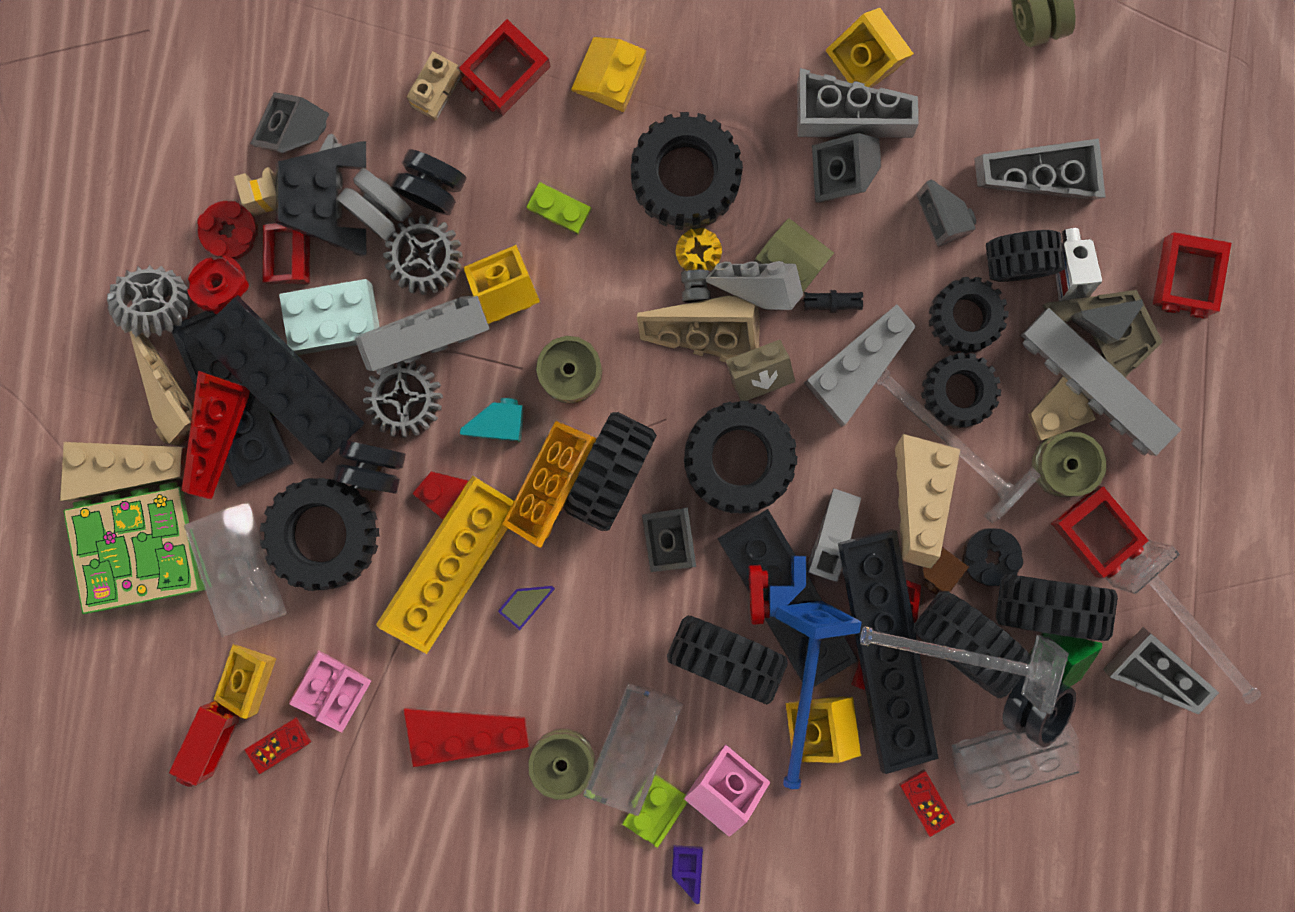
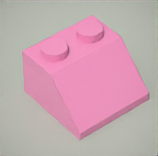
M725 745L699 775L684 799L730 837L747 823L771 782Z

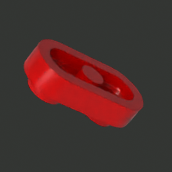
M749 565L752 625L764 624V618H770L769 600L763 599V589L768 588V572L762 571L761 565Z

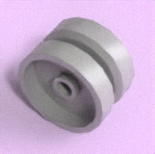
M362 167L353 178V181L364 193L363 197L353 189L345 188L336 200L379 237L387 241L396 229L394 224L384 216L386 212L397 221H404L413 210L391 186Z

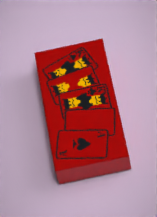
M296 717L244 750L260 775L310 744L311 740Z
M925 770L899 783L929 837L955 823Z

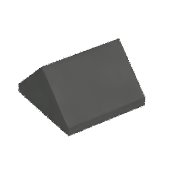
M1143 300L1080 311L1072 315L1071 319L1073 323L1105 344H1111L1120 340L1143 307Z
M688 508L642 515L650 572L696 567Z

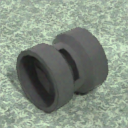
M688 270L681 272V282L685 286V290L682 292V302L693 303L711 299V291L707 288L705 279L710 274V271Z

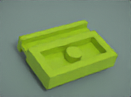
M654 773L623 820L622 825L658 848L688 803L684 799L687 794H684Z

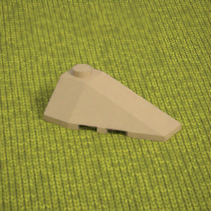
M738 296L719 297L637 314L640 339L670 348L681 346L694 350L693 354L703 356V353L720 357L719 361L722 362L759 348V308L757 305Z
M130 331L152 418L158 426L155 429L156 433L164 443L180 445L189 439L193 404L149 338L144 333L135 337L132 331Z

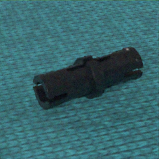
M830 290V293L804 292V311L829 310L830 313H836L837 310H863V300H861L863 292L837 293V290Z

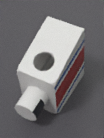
M1078 228L1066 229L1061 232L1065 269L1056 274L1059 301L1090 297L1102 283L1093 241L1090 239L1081 240Z

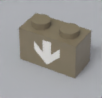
M781 340L725 360L732 385L740 401H748L796 382L790 357Z

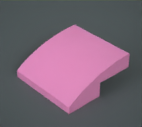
M318 650L290 698L289 704L316 717L317 721L342 733L369 687L371 680Z

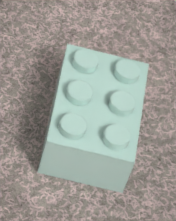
M367 279L279 294L287 345L297 355L357 345L355 336L380 327L373 284Z

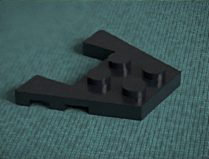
M366 141L278 161L276 163V223L307 236H314L329 242L330 245L337 248L341 247L349 250L355 255H367L366 228L336 226V168L361 170L362 167L366 168Z

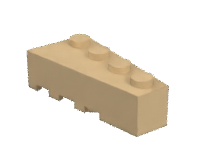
M905 434L902 435L895 446V457H897L898 466L896 475L897 482L899 483L898 509H900L901 556L904 562L931 569L941 555L960 449Z
M64 442L60 501H78L85 498L181 480L184 477L187 448Z

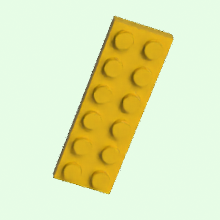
M472 475L378 620L377 627L427 654L508 528L502 524L514 500Z

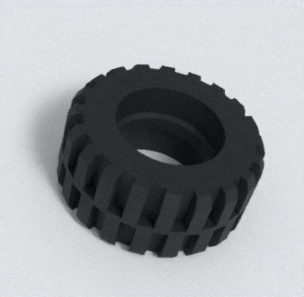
M680 112V117L673 118V115L670 114L663 117V122L658 123L655 121L649 126V131L642 133L639 137L638 145L632 153V188L635 191L639 205L645 208V213L648 216L657 218L659 224L666 227L668 224L674 225L675 229L683 230L684 227L699 229L702 224L707 223L710 225L716 222L717 217L723 216L729 210L731 203H734L742 179L743 164L740 161L741 152L738 144L734 145L732 134L729 130L724 132L721 129L722 124L714 119L711 123L706 120V115L700 113L697 114V117H689V112ZM682 147L694 148L703 152L711 160L714 176L706 191L696 196L683 197L669 192L662 185L659 178V165L662 158L670 151Z
M749 401L727 402L712 408L696 422L686 441L684 468L688 481L696 494L707 504L728 513H752L772 505L787 491V487L795 475L794 470L798 458L795 448L797 446L795 439H792L789 432L791 431L790 428L780 420V416L776 412L769 411L765 408L766 406L759 403L752 404ZM735 430L751 432L760 438L765 445L768 457L767 466L760 478L751 484L741 486L730 484L724 481L715 471L712 461L713 449L717 441L728 432Z
M619 412L610 413L563 508L566 513L600 531H609L657 436L654 430Z
M303 479L302 482L286 486V491L283 493L278 492L273 498L274 504L267 506L264 515L267 516L266 522L261 523L260 532H264V540H260L261 549H266L268 556L265 557L267 564L273 565L276 568L274 573L280 579H287L289 585L302 587L308 591H324L347 585L350 581L356 580L361 576L360 573L372 563L370 559L373 554H376L378 548L376 537H380L379 528H376L375 520L378 519L375 511H371L369 507L371 503L366 497H362L356 488L333 479ZM318 506L328 507L336 511L342 517L346 527V541L342 551L338 556L326 562H315L307 559L299 550L295 539L296 525L302 514Z
M1005 574L1000 581L996 620L999 625L1090 640L1109 641L1113 636L1118 595L1114 589Z
M949 591L938 593L914 623L913 631L923 642L962 674L997 698L1006 697L1031 666L1032 656L1021 644L991 619Z
M690 615L682 619L667 654L668 663L766 705L773 701L788 665L786 656L729 630Z

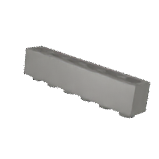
M1050 308L1044 310L1020 335L1025 340L1022 344L1028 351L1034 355L1039 353L1045 358L1044 365L1055 375L1061 373L1068 380L1066 385L1074 393L1080 395L1082 392L1090 400L1087 403L1089 407L1099 415L1104 413L1112 420L1109 423L1110 426L1123 436L1126 433L1134 441L1131 445L1142 455L1145 456L1148 453L1149 455L1157 456L1182 430Z

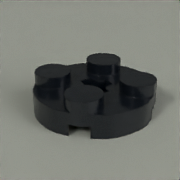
M985 528L978 530L968 538L965 544L964 555H962V562L969 566L966 572L974 581L986 586H1000L1001 578L1005 574L1017 575L1019 569L1022 568V549L1017 539L1005 530ZM989 549L993 552L998 551L997 564L986 562L985 559L988 557L987 551Z

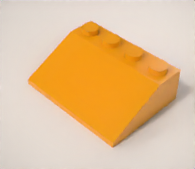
M555 421L502 525L541 548L545 539L551 534L553 524L559 512L563 510L566 498L597 438Z

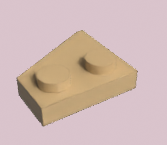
M1064 376L1028 414L1038 441L1096 420L1092 409L1087 404V397L1082 392L1080 395L1074 393L1066 385L1068 380Z

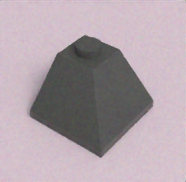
M274 92L250 144L255 147L284 153L318 140L319 136L324 132L329 113L302 97Z
M856 133L812 145L815 202L821 203L866 192L881 168L879 138Z
M934 180L926 181L916 195L938 247L970 235L976 229L974 226L976 224V217L972 209H967L963 200Z

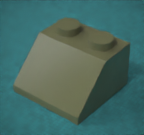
M788 218L757 255L754 262L770 264L781 261L784 264H796L804 293L834 252Z

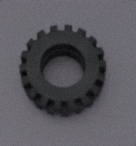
M1054 230L1013 233L996 237L986 243L990 280L996 282L1041 278L1057 274L1065 269L1061 233Z
M963 277L958 281L951 282L935 296L932 301L933 306L929 309V314H931L929 326L934 327L932 334L934 337L938 336L941 339L939 343L943 347L947 345L950 347V351H961V353L968 354L969 352L980 351L999 339L1001 331L1005 330L1007 323L1004 321L1008 318L1009 311H1004V306L1007 305L1006 299H1000L999 295L1002 292L999 288L996 290L991 288L992 282L988 280L985 283L981 282L982 278L974 277L973 279ZM959 300H970L980 308L983 321L980 329L977 331H965L955 322L953 309Z
M957 353L940 360L926 373L927 378L922 383L924 392H921V396L926 401L924 405L926 411L930 410L932 413L930 416L934 420L938 419L941 421V425H949L957 429L983 422L984 419L989 418L993 414L992 410L997 408L999 401H996L997 397L1001 396V389H997V384L1001 382L999 377H994L993 372L996 371L994 367H988L986 365L987 360L984 358L978 359L976 354L972 353L968 355ZM955 374L968 377L974 384L975 399L967 408H959L953 405L946 395L947 381Z

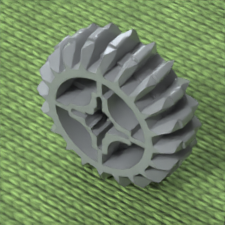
M423 215L419 218V224H416L415 220L409 217L408 222L410 226L406 228L400 222L398 227L401 232L399 234L396 232L392 233L395 241L385 242V246L392 249V251L383 253L385 259L392 260L385 264V268L387 270H394L390 277L394 281L400 279L398 285L402 289L409 284V292L415 293L419 286L420 293L426 295L427 286H430L433 293H437L438 287L436 284L440 282L444 288L448 287L445 278L448 276L453 280L456 279V275L451 269H461V264L454 261V259L463 257L462 252L454 251L461 246V242L459 240L451 241L456 236L454 230L446 232L448 225L445 222H442L437 227L438 220L435 217H432L428 224ZM427 233L439 238L435 241L432 239L422 243L415 236ZM406 242H408L411 247V253L402 265L401 252ZM416 245L429 256L427 259L431 266L421 258L417 259L420 256L418 255L419 251L415 247ZM445 245L446 257L442 267L439 269L435 263V258L441 252L440 248ZM418 268H427L432 275L428 277H414L407 273L412 269L415 271Z
M151 265L144 270L137 266L136 271L133 273L126 270L125 277L117 276L116 284L110 285V293L107 294L108 311L117 327L121 326L125 333L132 331L135 337L141 333H144L147 338H149L151 333H156L161 337L164 330L172 333L173 325L181 326L182 318H187L188 309L190 308L187 287L181 276H176L173 270L166 272L162 266L156 270ZM169 295L171 299L167 303L165 301V298ZM131 300L132 305L127 307L128 302Z
M404 361L397 362L396 369L394 366L393 369L380 373L379 379L374 376L369 377V380L375 383L373 388L365 386L364 391L372 393V397L363 398V402L373 404V406L366 409L365 412L367 415L377 414L371 420L373 425L383 421L380 426L381 432L385 433L391 426V436L396 437L401 429L402 437L408 438L409 428H411L413 434L417 436L420 435L418 425L421 424L424 429L428 430L430 426L425 420L427 418L433 421L438 419L431 412L432 409L442 410V406L435 404L434 400L443 399V394L433 392L440 388L441 384L439 382L430 383L434 379L435 374L429 372L424 375L427 368L425 365L421 364L415 370V361L409 362L407 368ZM407 375L416 377L422 383L425 393L412 392L409 382H407ZM397 377L398 380H396L394 390L391 393L382 395L386 384ZM403 391L408 396L414 397L409 398L408 402L405 401L406 405L393 399H397L398 395L401 396L400 393ZM425 402L420 414L409 421L412 407L415 404ZM381 404L395 405L397 415H400V422L391 420L383 411Z

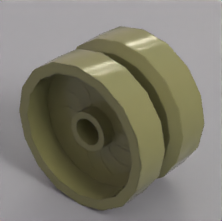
M1011 0L1016 28L1026 46L1032 48L1048 42L1049 37L1057 40L1073 34L1076 22L1073 0Z
M563 336L553 339L548 343L538 357L536 368L539 382L546 392L560 402L572 404L585 401L596 392L601 383L603 370L599 355L593 346L580 337ZM566 365L569 367H572L574 365L575 371L574 373L568 375L566 374L564 367Z
M1065 432L1049 437L1037 446L1032 457L1031 470L1036 483L1045 492L1056 497H1078L1092 492L1101 484L1106 473V457L1102 447L1093 437L1082 432ZM1067 463L1071 464L1070 469H1068Z
M555 729L544 734L535 744L528 761L529 776L534 787L544 796L555 800L570 799L581 794L589 785L595 768V753L590 742L581 733L571 729ZM564 760L567 763L565 769L559 768V763L556 762Z

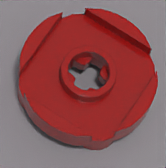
M236 201L214 203L197 220L198 236L202 246L219 258H222L221 256H228L235 260L245 256L253 248L255 238L258 236V224L255 217ZM225 224L235 226V229L231 231L232 236L229 238L227 235L221 234Z
M221 256L223 259L215 260L212 257L206 258L199 262L190 272L188 277L190 285L189 289L187 288V292L200 309L218 314L237 295L242 297L248 290L249 283L246 280L244 270L236 260L228 256ZM215 280L218 282L222 281L218 287L214 288L212 283Z

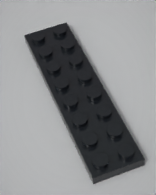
M890 529L839 542L838 548L851 616L862 622L860 633L855 634L880 771L888 774L939 759L917 637L913 631L914 621L897 530Z

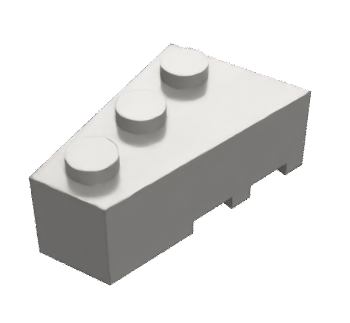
M1144 627L1103 669L1110 678L1117 681L1120 680L1141 691L1151 693L1198 715L1219 694L1213 686Z

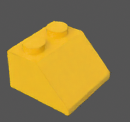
M881 8L862 14L825 50L849 83L854 81L865 83L864 86L870 88L895 72L914 55Z
M593 37L571 91L625 112L645 65L646 50L621 39Z
M517 245L463 267L473 296H478L488 324L500 321L508 315L528 309L540 302Z
M853 697L812 699L802 762L840 763L861 756ZM799 701L785 703L791 749Z

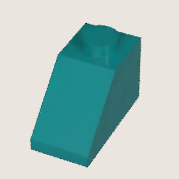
M501 398L500 403H491L460 429V435L521 442L525 407L518 405L517 399Z

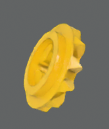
M705 228L690 229L681 235L676 245L677 260L686 271H711L719 263L722 256V246L716 234ZM696 239L701 247H711L704 251L703 262H701L697 254H687L695 248Z

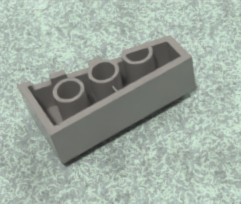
M800 68L797 81V137H845L860 133L873 137L913 138L919 124L918 96L885 88L878 90L864 86L865 83L856 81L849 83L837 80L835 76L824 74V76L810 73V70Z
M1099 139L982 154L974 158L978 187L1087 200L1106 198Z
M462 296L357 335L354 338L366 369L369 371L376 370L377 374L393 369L394 363L404 361V363L413 362L420 359V354L428 351L435 353L448 348V344L456 341L461 343L475 337L474 335L490 329L478 296Z
M896 304L804 382L841 427L847 424L913 332L916 327L915 324Z

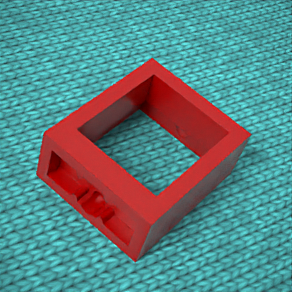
M506 19L458 69L463 77L460 80L470 92L473 93L476 90L482 95V103L491 112L497 110L503 116L551 66L549 58ZM505 39L532 66L499 98L473 71Z
M1176 232L1164 237L1152 305L1161 306V310L1168 313H1179L1180 310L1190 312L1191 317L1202 319L1220 312L1232 243ZM1178 252L1215 258L1207 302L1170 295Z
M1097 486L1092 492L1084 495L1051 523L1097 578L1107 577L1109 579L1115 576L1122 569L1120 565L1128 558L1132 560L1144 551L1142 546L1149 541L1104 486ZM1101 503L1105 505L1133 539L1103 565L1072 529L1074 525Z
M216 701L201 706L169 774L175 776L178 783L188 787L197 786L211 778L241 717Z

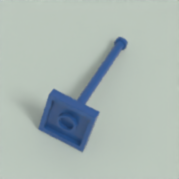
M823 601L778 606L776 610V619L809 637L788 775L784 777L783 785L789 789H799L801 787L799 775L821 639L860 633L861 621Z

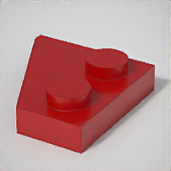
M431 471L412 494L444 520L469 480Z

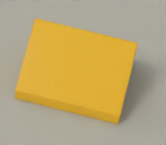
M233 644L214 700L241 718L248 719L256 715L259 711L276 658Z

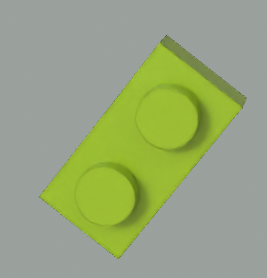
M541 182L538 183L526 207L527 210L578 235L592 210L590 206Z

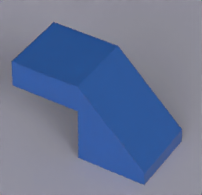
M791 556V585H768L770 617L776 616L778 606L788 605L806 587V556Z

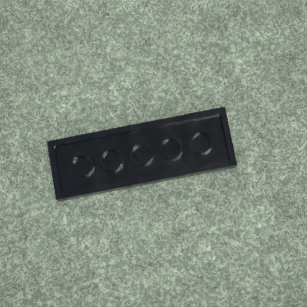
M239 295L234 297L195 336L322 464L340 448L342 440H348L365 424Z
M205 311L181 322V326L173 325L172 335L195 389L198 371L244 386L195 337L217 315L212 311ZM251 392L226 459L237 487L245 486L294 464L274 416Z
M769 509L764 510L717 538L748 592L749 565H761L762 571L768 572V585H791V556L796 555ZM807 574L806 587L788 605L822 601ZM768 588L763 589L764 600H768ZM775 617L764 618L802 681L809 637ZM844 636L821 639L814 687L858 661Z

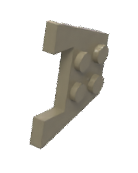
M1137 290L1048 302L1042 306L1044 310L1050 308L1066 323L1072 320V315L1080 311L1142 299ZM1144 303L1119 341L1105 344L1092 335L1102 357L1124 377L1136 369L1163 343Z

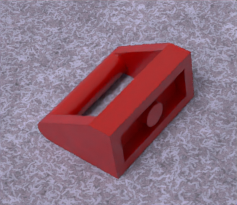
M277 223L263 225L262 283L310 284L311 237ZM275 232L292 233V274L274 275Z

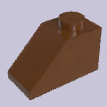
M942 547L940 558L932 568L918 565L919 577L925 580L923 586L937 595L943 591L951 592L969 566Z

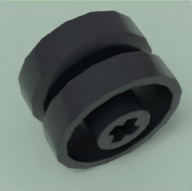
M408 149L402 165L409 173H397L391 187L401 196L420 206L443 215H450L456 201L447 191L453 193L460 192L467 179L466 176L456 168L433 156Z
M347 440L341 441L339 455L342 458L356 461V465H336L334 481L351 484V487L376 493L379 490L397 494L400 479L396 475L383 473L384 467L396 470L402 469L406 456L405 453Z
M1031 669L1022 676L1009 694L1003 711V724L1019 735L1026 733V737L1042 748L1048 747L1057 740L1067 726L1074 711L1076 692L1073 688L1062 682L1053 683L1049 675L1037 669Z

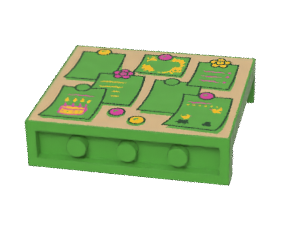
M177 482L159 485L160 491L150 493L149 488L130 491L131 496L120 498V494L103 496L102 502L92 504L91 500L78 501L73 503L74 508L63 510L82 614L207 590L205 578H199L182 487H178Z

